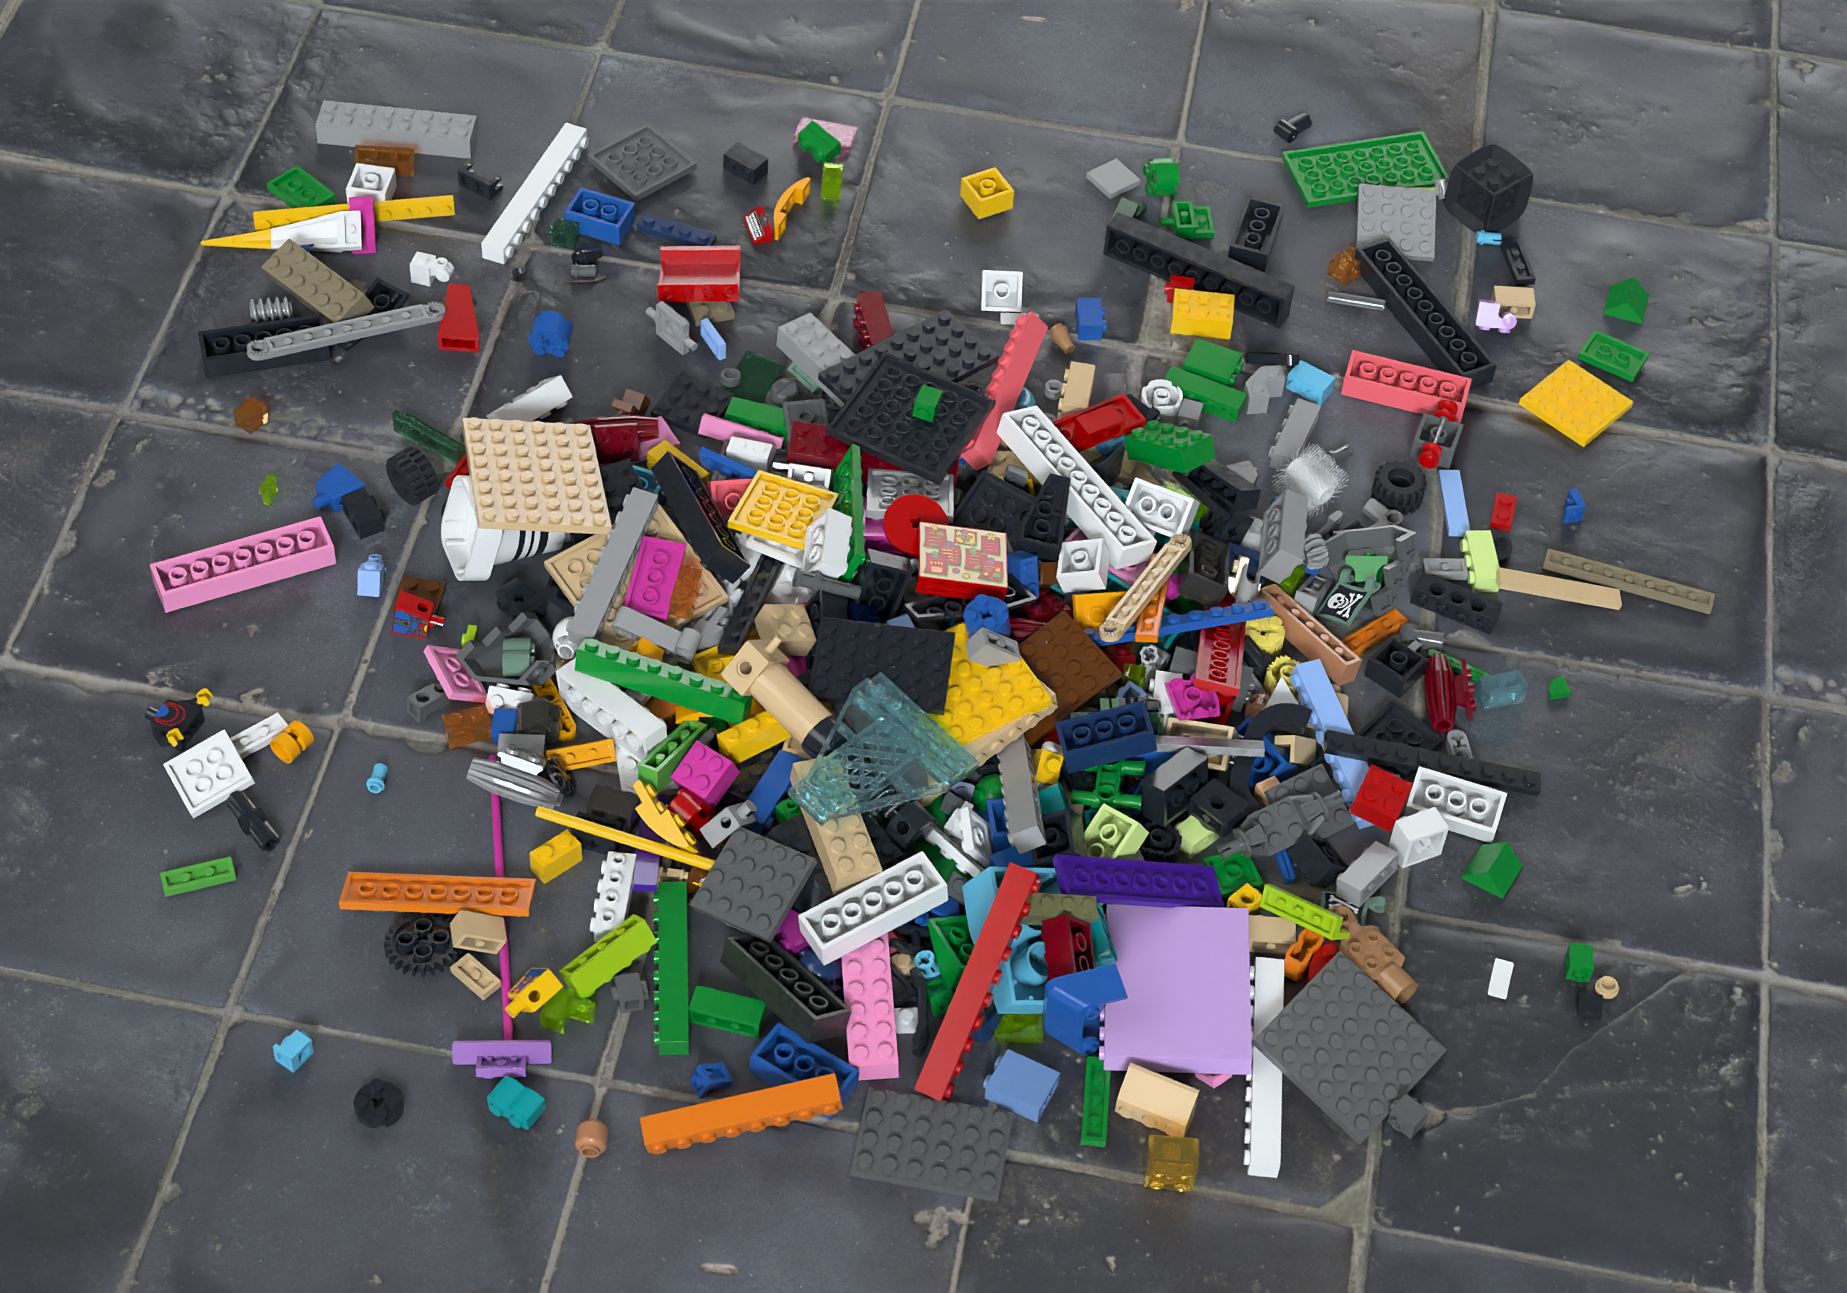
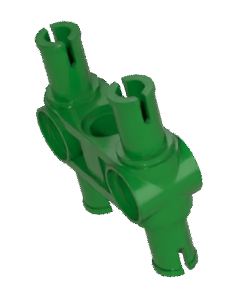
M1124 759L1081 770L1096 772V788L1093 789V792L1072 789V805H1092V808L1099 811L1104 803L1115 810H1120V808L1141 810L1142 795L1121 794L1120 784L1121 776H1124V774L1144 776L1145 761H1129Z

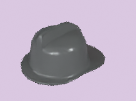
M779 379L774 382L771 390L767 393L766 404L783 408V402L805 401L810 396V390L798 380Z

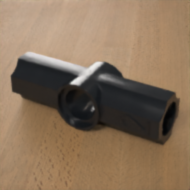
M243 791L231 793L226 800V805L237 818L243 833L247 836L250 834L262 851L269 852L275 849L280 839L269 825L263 810L259 806L255 807Z

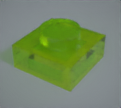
M267 474L265 481L260 484L259 493L263 497V504L272 505L278 491L276 475Z

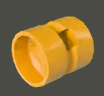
M294 720L284 728L283 732L270 741V747L279 759L286 763H291L300 755L301 751H305L314 742V737L303 723Z

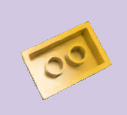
M1175 288L1170 333L1230 340L1233 325L1234 295Z

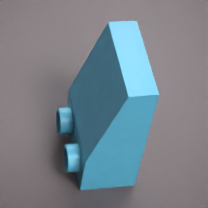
M988 867L962 886L968 927L974 946L1008 867ZM1025 868L1041 875L1039 880L1042 883L1038 893L1061 894L1055 868ZM1020 924L1023 926L1021 934L1017 940H1013L1010 947L1013 949L1012 955L1008 962H1004L1001 969L1003 971L1002 979L998 985H994L991 993L994 994L993 1000L998 1014H1043L1044 991L1048 976L1047 964L1044 960L1045 944L1041 936L1043 928L1042 925Z

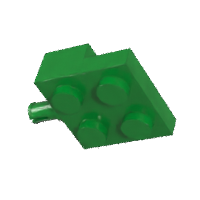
M1172 201L1171 218H1160L1159 220L1160 226H1171L1175 236L1182 239L1214 238L1215 231L1210 206H1192V201Z

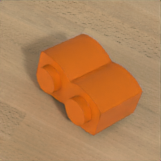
M1305 928L1300 933L1297 943L1291 945L1286 952L1284 976L1295 982L1300 981L1306 975L1313 955L1322 946L1324 936Z

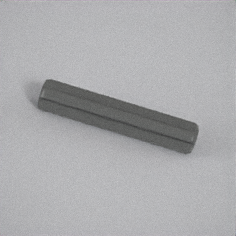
M1328 291L1327 294L1328 303L1384 311L1386 302L1384 299Z

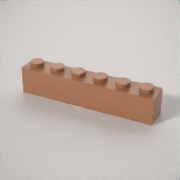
M1276 584L1260 588L1258 599L1267 600L1273 607V614L1282 620L1285 638L1309 660L1320 659L1327 676L1340 686L1355 680L1362 661L1355 653Z

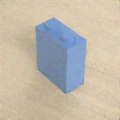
M1007 1049L1004 1056H999L996 1060L993 1075L988 1074L983 1084V1088H986L985 1099L1038 1123L1059 1085L1060 1073Z

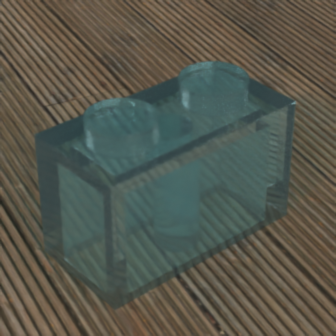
M1520 669L1479 677L1475 696L1483 711L1523 703L1529 685Z

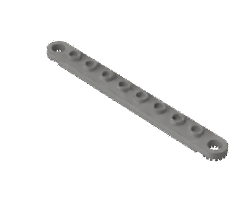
M431 302L426 305L419 304L267 337L264 340H254V342L251 341L247 345V355L252 360L260 361L433 323L444 319L445 306L441 305L440 302ZM432 310H437V311H439V312L436 313V314H435V313L433 314V312H431V311H432ZM254 349H261L262 351H261V353H260V351H259V353H257V351H256V353H255V351H253V350H254Z

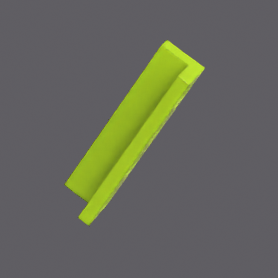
M1265 884L1260 907L1328 939H1349L1350 932L1341 928L1344 917L1272 884Z

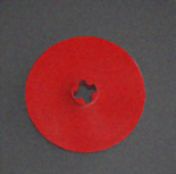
M909 494L894 500L887 508L883 519L884 533L890 544L898 551L911 556H918V540H916L918 527L916 529L912 527L915 522L948 525V519L942 507L933 499L919 494Z

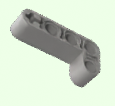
M625 606L619 608L610 626L616 633L635 642L644 637L665 650L664 655L684 664L691 663L702 640L701 633L694 629L684 628L683 632Z

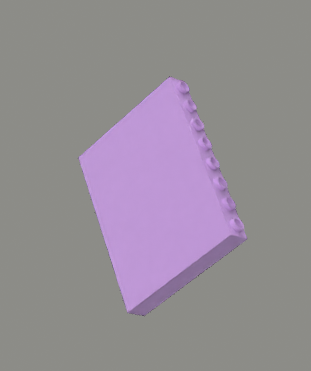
M1107 904V913L1104 916L1118 957V961L1112 964L1116 963L1128 999L1105 1004L1103 1011L1100 1013V1021L1105 1022V1026H1100V1041H1104V1046H1099V1060H1104V1070L1127 1071L1130 1063H1133L1153 1072L1251 1075L1252 1040L1248 908L1182 906L1163 908Z

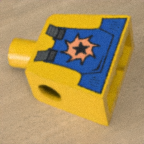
M531 968L508 992V996L512 1001L505 1007V1011L514 1019L521 1012L533 1013L555 995L563 985L549 968Z

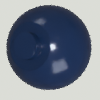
M810 947L798 955V962L834 995L842 990V987L839 985L842 978V966L839 959L823 965Z

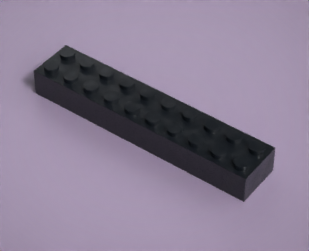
M1117 212L1107 225L1103 254L1168 282H1170L1171 275L1195 278L1193 290L1234 295V310L1276 328H1280L1290 314L1295 288L1290 283L1120 212Z
M1390 238L1356 248L1353 267L1380 299L1385 300L1386 307L1439 371L1471 378L1469 390L1493 381L1496 363Z

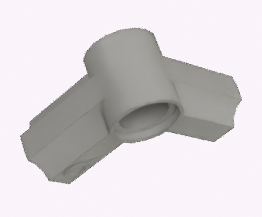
M1372 498L1363 507L1362 512L1375 522L1371 527L1388 525L1401 527L1402 514L1396 510L1387 509L1378 500Z
M1153 643L1148 647H1143L1140 651L1142 662L1135 672L1134 680H1131L1147 691L1150 679H1155L1156 670L1162 671L1171 658V654Z

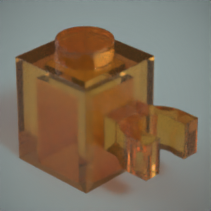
M1347 246L1346 252L1341 251L1330 260L1327 275L1345 286L1351 281H1355L1360 275L1359 268L1361 262L1353 258L1355 249Z

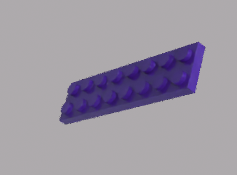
M1056 854L1052 858L1061 894L1096 896L1097 903L1163 908L1179 906L1225 907L1214 866Z

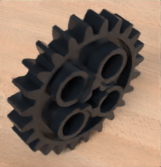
M413 912L410 919L403 916V922L396 920L395 927L389 926V933H385L384 950L385 957L389 959V964H394L395 970L402 968L403 974H406L409 970L412 971V976H415L417 972H421L422 977H425L426 972H430L432 976L435 975L436 969L444 972V965L451 967L452 961H458V954L462 953L461 948L453 947L450 928L451 918L444 920L443 914L435 917L434 913H430L429 916L421 913L420 916H417Z

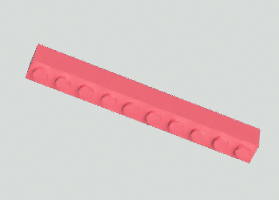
M1033 311L1025 315L1021 314L1015 320L1014 329L1009 334L1008 343L1003 348L1004 352L998 360L999 364L992 374L993 378L986 388L985 396L996 400L995 407L961 454V457L976 471L992 463L1002 439L997 434L1002 414L1014 410L1048 326Z

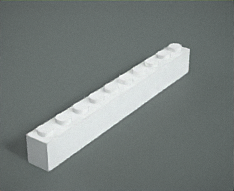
M569 123L564 124L481 243L482 258L505 264L508 258L512 257L514 249L517 245L521 244L525 233L530 231L534 220L538 219L541 210L546 208L550 197L554 196L556 188L559 184L563 183L567 172L571 171L574 162L579 160L583 149L587 148L589 138L587 137L586 128Z
M1256 957L1254 966H1250V980H1252V985H1250L1252 1041L1283 1010V959ZM1252 1044L1251 1075H1246V1081H1250V1087H1246L1245 1101L1249 1102V1108L1246 1107L1244 1121L1249 1123V1129L1245 1128L1244 1143L1248 1144V1150L1244 1151L1243 1164L1248 1165L1247 1175L1277 1178L1281 1162L1282 1072Z

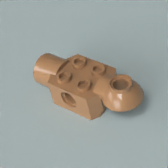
M1341 905L1328 909L1344 917L1341 928L1350 932L1349 939H1339L1341 941L1340 951L1399 1006L1404 1004L1418 987V984L1402 969L1405 957L1374 926H1360L1356 916L1348 907Z

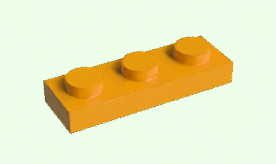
M612 738L544 750L546 759L549 760L552 757H557L561 765L566 766L565 771L616 761Z

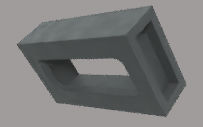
M1176 646L1169 672L1184 673L1192 676L1195 673L1197 652ZM1242 665L1238 697L1230 696L1235 698L1232 709L1234 711L1241 712L1243 704H1248L1251 692L1248 690H1253L1256 679L1252 677L1254 668ZM1182 676V679L1190 680V677Z

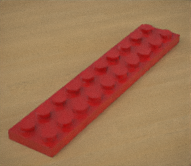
M1207 585L1202 611L1210 610L1212 607H1229L1235 603L1236 598L1226 589ZM1246 621L1200 629L1193 686L1203 691L1219 692L1227 697H1238L1241 683Z

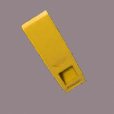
M641 780L634 783L632 786L642 801V804L635 809L645 823L656 834L676 847L693 854L698 853L699 851L695 846L696 839L689 831H686L684 827L686 822L678 813L675 815L667 810L661 801H658L656 798L658 793L650 783L647 785Z

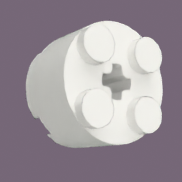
M1159 379L1149 382L1148 386H1144L1142 389L1140 401L1149 408L1154 406L1159 410L1161 423L1175 425L1182 404V390L1178 386L1176 388L1171 385L1172 382Z

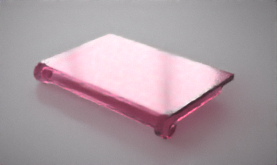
M802 117L793 137L794 143L798 142V133L814 120L841 142L842 150H845L847 153L850 152V147L858 127Z

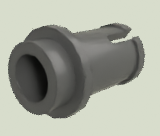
M571 264V276L575 278L577 276L595 277V264Z

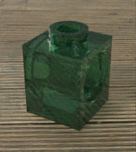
M556 218L554 225L550 226L548 236L551 237V245L575 250L580 238L579 222Z

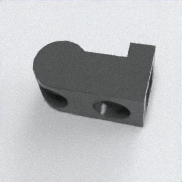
M436 682L408 696L407 712L420 724L427 719L428 714L446 707L451 699H448L441 684Z

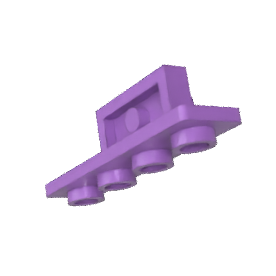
M551 1040L453 1041V1064H476V1077L486 1079L505 1076L510 1078L526 1077L527 1064H550L552 1062Z

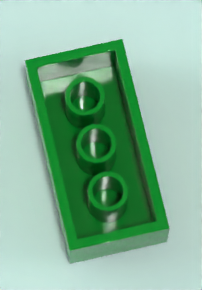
M1151 420L1147 422V425L1135 428L1131 433L1124 436L1128 459L1184 474L1216 458L1212 435L1203 433L1201 430L1195 431L1187 427H1178L1171 423L1166 424L1158 420Z

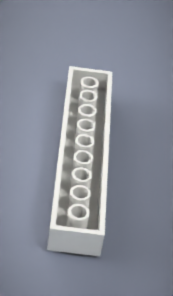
M1037 405L1003 413L997 434L1042 486L1050 473L1071 478L1066 513L1089 540L1104 539L1110 553L1109 563L1115 570L1150 561L1157 543L1155 538Z

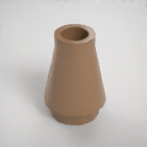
M1059 323L1049 330L1050 339L1065 354H1069L1075 349L1066 326Z

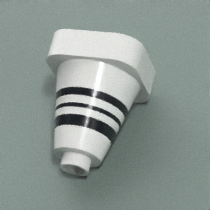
M457 475L454 478L442 518L441 539L451 567L459 581H486L491 575L493 565L557 551L564 542L571 540L569 533L478 528L470 475Z

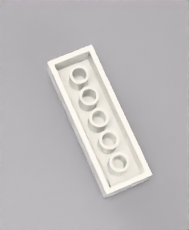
M576 658L558 669L556 676L559 694L566 707L605 737L612 738L614 744L622 748L639 763L667 738V725L661 718L654 716L648 708L642 707L632 696L622 692L617 685L575 671Z
M922 851L798 915L800 932L822 964L826 965L948 901L947 884Z

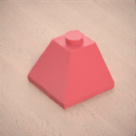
M753 478L707 481L708 492L722 516L732 515Z

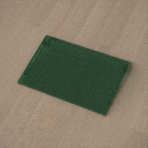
M747 350L736 367L741 373L740 384L735 387L724 386L723 390L735 394V398L762 404L772 385L784 369V366L777 364L775 361L756 356L752 351Z

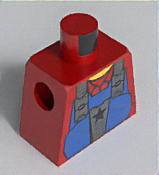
M400 591L395 607L391 633L426 638L430 628L443 629L445 617L433 615V602Z

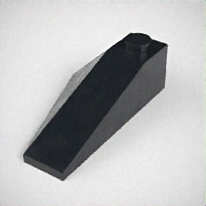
M377 277L365 293V296L374 306L368 315L400 309L408 300L410 294ZM364 338L335 345L348 351Z
M1050 473L1020 524L1018 543L1028 553L1037 555L1038 560L1056 562L1061 552L1071 481L1069 477Z

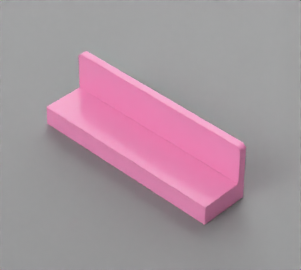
M705 413L702 416L698 434L725 441V439L730 440L733 436L775 445L777 449H781L784 437L780 436L779 438L768 434V432L759 431Z

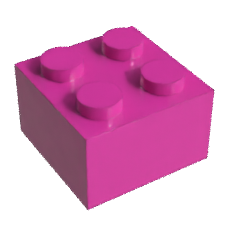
M696 741L670 778L680 789L686 788L715 808L740 771L732 761L701 742Z

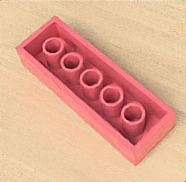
M1352 350L1341 395L1432 416L1438 410L1437 406L1440 401L1451 400L1458 406L1454 422L1461 423L1472 379Z

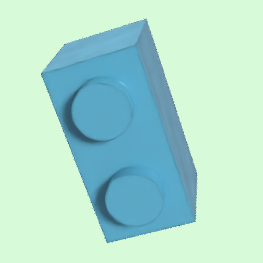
M1300 360L1299 365H1296L1288 373L1286 388L1321 406L1333 392L1336 378Z

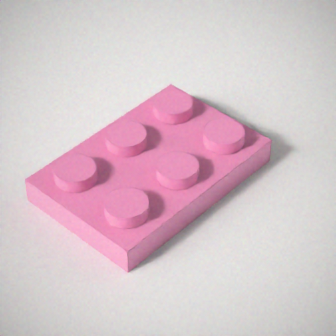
M427 645L423 652L448 699L486 702L487 692L481 681H475L455 656L461 649Z

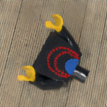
M207 688L200 690L193 699L179 701L169 699L165 701L160 709L152 706L147 708L145 719L151 721L152 735L160 747L172 746L178 751L182 752L205 722L202 706L207 707L210 704L208 699L213 697Z

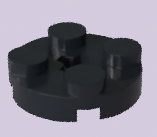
M380 1078L373 1079L369 1084L364 1085L357 1092L353 1101L357 1119L369 1128H377V1126L382 1125L386 1127L391 1126L401 1118L404 1112V1096L401 1090L393 1083L383 1081ZM377 1101H383V1104L385 1106H378L377 1108H375L374 1103Z

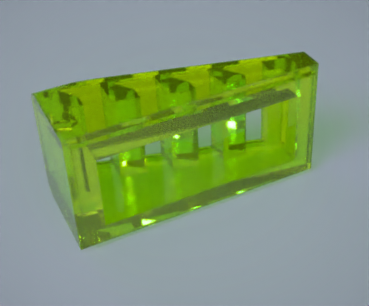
M1124 663L1121 686L1125 687L1131 681L1143 688L1146 667Z

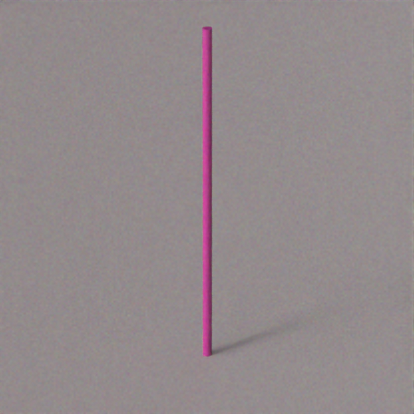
M490 755L489 760L497 761V755ZM491 793L495 877L505 878L501 802L499 795ZM498 915L497 917L504 918L507 938L506 943L499 950L504 1040H514L513 1018L505 1011V1007L512 1001L508 996V992L511 990L507 916Z

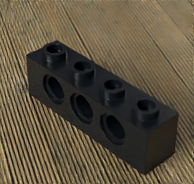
M1422 572L1413 589L1410 603L1487 634H1491L1503 606L1501 602Z

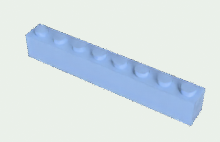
M1320 659L1295 665L1290 675V681L1292 686L1296 687L1300 704L1312 709L1308 722L1310 725H1313L1316 732V740L1322 745L1323 750L1324 733L1327 729L1354 735ZM1324 753L1326 762L1330 763L1333 770L1334 780L1336 783H1339L1342 790V797H1344L1345 802L1348 803L1350 808L1369 766L1365 761ZM1351 814L1352 820L1356 822L1359 829L1374 825Z

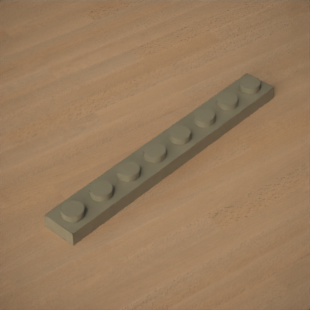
M1550 548L1547 550L1542 568L1706 614L1711 613L1715 598L1714 593Z

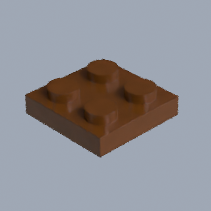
M403 576L392 607V613L394 614L400 591L433 602V615H438L446 590V582Z

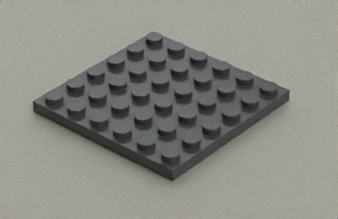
M1341 951L1324 966L1252 1041V1044L1359 1145L1390 1113L1388 1109L1395 1099L1400 1100L1447 1050Z

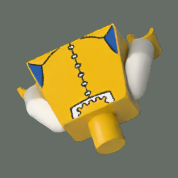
M1047 741L1042 745V749H1033L1032 751L1038 791L1057 783L1063 762L1061 746Z

